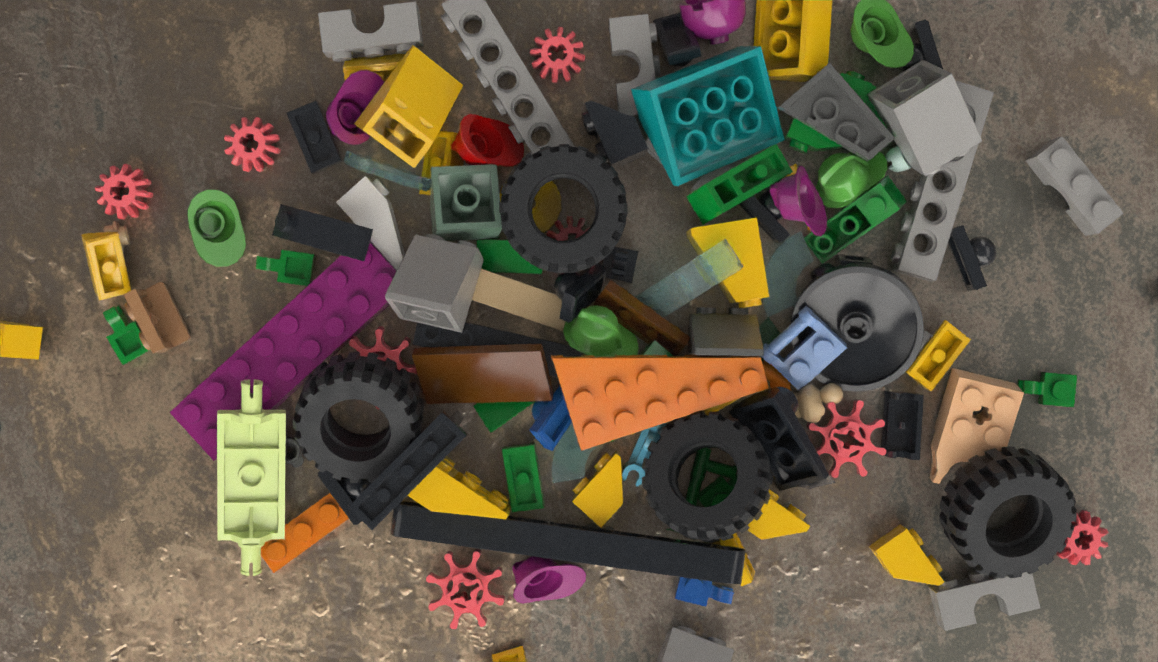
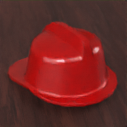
M468 114L462 118L460 130L451 144V150L458 152L460 157L469 165L493 164L513 167L520 163L524 156L523 142L518 144L509 129L510 125L476 114Z

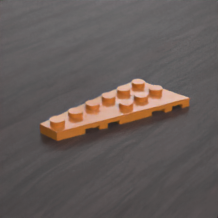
M551 355L581 451L769 388L762 360L759 356L685 355L668 357L667 355H615V357H594L593 355H581V357H563V355Z

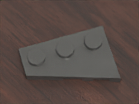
M830 63L778 107L781 111L866 161L871 160L895 139Z

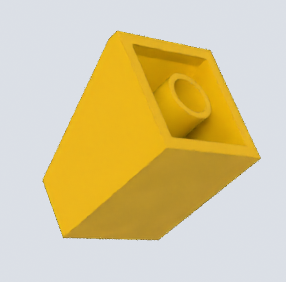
M757 218L694 227L686 231L687 239L729 303L738 302L739 308L762 305L761 298L769 297Z

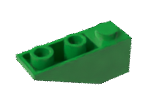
M887 175L875 186L860 195L855 201L831 216L827 220L825 234L817 236L810 232L803 239L819 261L825 263L900 210L907 200Z

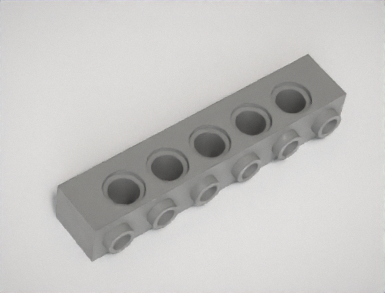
M447 0L441 5L445 11V14L441 15L443 22L450 33L455 30L458 32L462 39L458 43L459 48L467 61L473 58L480 69L476 70L475 74L484 88L491 86L496 95L491 100L501 116L507 113L513 125L509 126V129L518 144L524 141L531 155L540 151L539 148L548 145L549 147L559 146V144H569V146L575 147L486 1ZM473 19L479 20L482 23V28L478 33L470 34L465 31V25L468 21ZM488 47H495L499 50V56L493 62H487L482 59V53ZM507 74L513 75L517 79L516 85L510 90H504L498 85L500 78ZM522 102H528L534 107L533 113L527 118H521L515 113L517 105ZM540 129L548 131L551 135L550 141L543 146L536 145L532 141L533 134Z
M956 81L981 137L994 92ZM978 144L973 146L968 154L956 157L944 164V167L937 172L946 179V186L943 190L937 189L933 184L935 173L926 176L921 174L920 181L914 182L909 199L913 200L910 213L906 212L900 225V231L904 233L900 244H895L890 258V262L894 263L892 271L928 282L937 280ZM926 204H931L936 209L937 214L933 221L927 220L923 215V209ZM917 235H922L927 241V247L922 253L914 248L913 241Z

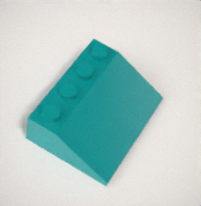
M739 46L631 89L639 120L673 186L684 184L785 140L761 46Z

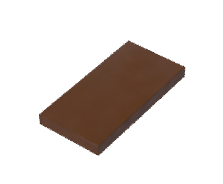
M542 344L414 348L412 358L427 404L552 401L554 392Z

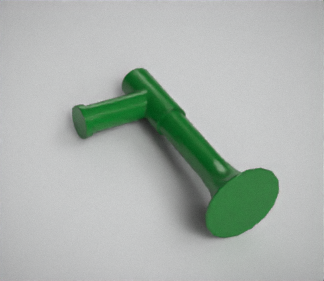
M702 448L696 452L690 475L691 479L685 499L695 506L706 471L728 477L731 480H734L737 471L735 465L730 466L710 460L712 450L708 448ZM667 528V529H666V530H670V531L676 532V531H674V530L671 529V528Z

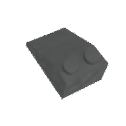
M696 307V314H689L688 336L691 337L688 341L689 353L694 355L763 356L764 349L757 315H748V308H729V314H716V308Z

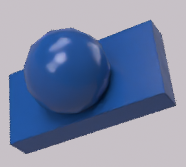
M560 385L555 391L552 401H535L531 409L535 422L529 430L545 449L551 451L554 450L572 423Z

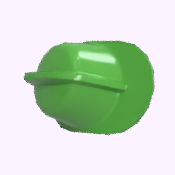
M861 0L858 2L854 9L850 32L855 46L862 52L871 54L877 62L887 67L898 68L909 63L914 54V45L892 5L886 0Z
M852 152L848 154L837 153L826 158L820 165L816 185L823 205L828 208H841L855 201L884 177L887 171V160L881 152L877 153L869 161Z
M205 190L198 193L191 200L187 210L189 229L198 255L206 263L216 267H228L235 264L243 256L246 247L245 234L235 201L228 194L220 190Z
M599 305L589 306L581 309L579 315L572 322H565L563 329L565 340L572 348L581 353L593 355L594 357L638 354L639 346L635 335L620 325L615 314L606 307Z

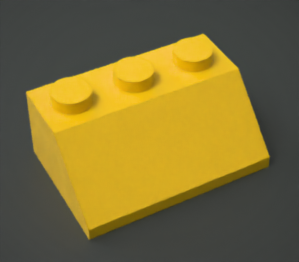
M756 0L753 46H761L769 80L806 82L828 65L832 0Z

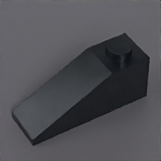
M280 204L272 236L365 261L373 229Z

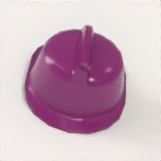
M359 70L350 74L335 98L328 105L326 117L331 128L330 133L347 144L359 145L370 138L367 133L354 123L385 83L378 74L369 70Z
M799 166L796 174L785 177L779 183L773 184L770 187V194L775 206L784 219L805 222L815 235L822 236L827 228L825 207L805 168Z
M531 556L526 560L514 563L512 567L517 584L513 597L522 604L565 598L579 590L586 581V573L583 568L572 564L558 565L553 559Z

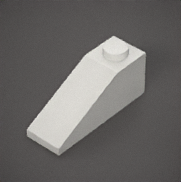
M365 176L336 203L356 225L373 229L370 241L391 265L398 270L405 252L392 204L386 197L390 192L379 179L376 178L372 182L371 179Z

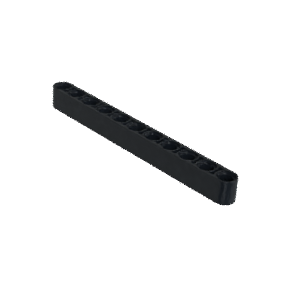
M401 501L393 509L390 535L401 538L726 584L742 583L746 553L745 549L732 546L516 516L499 519L433 512L419 503Z

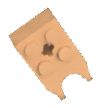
M955 368L951 369L931 442L932 465L930 479L933 483L940 484L943 477L956 463L969 462L968 460L975 455L979 457L984 456V451L994 448L1001 451L1002 447L1008 446L1024 394L1015 383ZM981 407H983L981 413L977 415L973 414L974 411H980Z

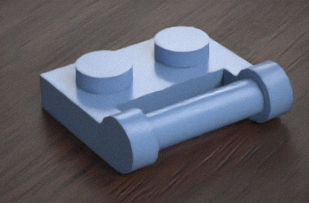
M807 306L798 312L799 317L769 345L767 343L763 345L764 354L761 356L767 363L772 364L798 390L807 385L847 348V344ZM807 326L814 329L786 357L782 358L778 354Z

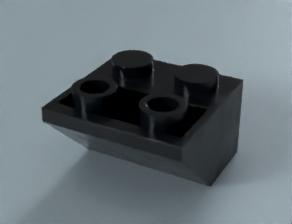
M591 100L585 103V113L581 114V120L588 136L594 134L598 143L594 144L596 155L598 153L605 158V161L614 169L646 155L648 147L634 117Z

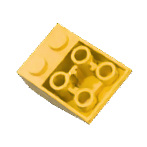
M412 45L354 124L402 161L415 168L434 143L463 84Z
M447 456L407 495L433 512L507 519L511 511L507 496L496 489L489 492L480 486L483 482L480 478L469 471L462 474L453 468L456 463Z

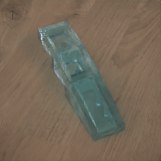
M725 238L635 298L651 307L664 318L741 270L744 266Z

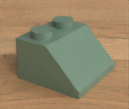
M497 165L431 167L430 213L432 234L443 237L445 241L497 239L502 230L501 215L499 213L500 194Z

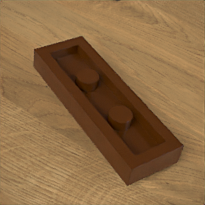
M612 280L608 282L593 303L594 306L599 305L611 310L617 317L620 325L648 345L655 340L673 356H677L691 338L681 331L679 327L667 321L651 307L642 303L625 288L617 285Z

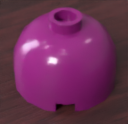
M685 0L686 4L679 3L681 17L685 26L693 31L696 38L709 39L711 45L729 41V34L741 27L746 15L745 0Z

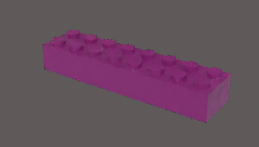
M371 241L365 261L341 255L169 413L213 461L217 460L218 410L241 409V381L250 379V393H253L254 379L263 381L262 409H277L306 382L317 366L322 362L327 363L331 357L335 356L349 343L352 337L358 335L390 305L385 299V295L397 270Z

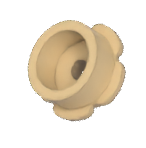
M113 221L112 225L104 226V232H118L122 251L124 252L125 245L130 244L126 226H120L117 221Z

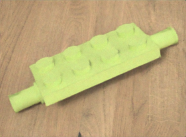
M250 379L241 381L240 410H218L217 541L231 540L238 543V546L241 547L240 573L245 576H249V563H253V576L261 574V547L264 546L265 542L271 539H285L286 410L262 409L263 381L254 379L253 393H250Z

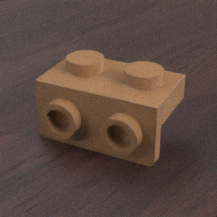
M158 282L146 289H134L123 294L127 301L125 303L126 312L133 321H137L142 331L139 333L140 340L147 350L151 349L153 354L164 353L191 339L186 324L164 282Z

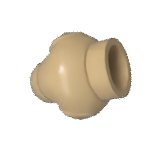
M808 383L798 392L794 393L799 404L795 415L797 418H803L809 423H818L825 413L822 402L825 404L829 402H834L835 405L838 404L843 398L841 387L835 383H829L819 390L814 384Z

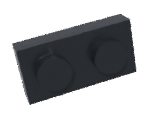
M317 101L286 113L312 174L343 162Z

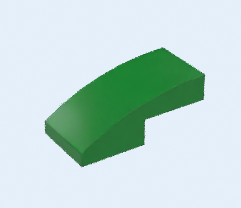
M476 240V248L479 249L484 259L481 269L493 273L542 274V269L522 258L513 249L508 240Z

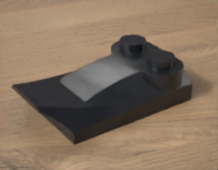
M774 387L753 394L736 404L729 412L740 424L747 426L763 446L771 464L769 468L773 476L772 480L779 491L794 487H803L809 490L836 483L795 415L799 408L796 396L792 391L784 387Z

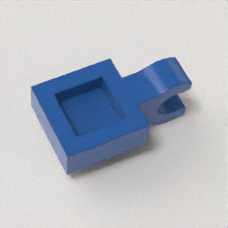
M679 577L675 599L705 607L707 606L708 598L731 604L734 591L731 587L714 584L712 581Z

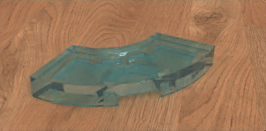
M346 151L345 164L359 171L391 180L403 186L423 191L430 190L431 179L375 158Z
M801 231L786 239L774 251L766 266L765 272L769 297L762 298L767 317L795 305L797 300L795 293L797 278L803 268L814 261Z
M572 424L565 431L556 446L552 461V483L585 478L586 461L590 453L597 447L594 446L581 451Z

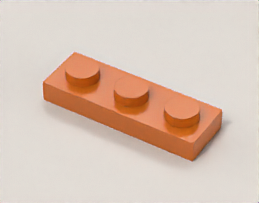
M329 493L285 525V539H271L265 542L264 546L261 547V557L272 572L275 573L349 518L331 493Z

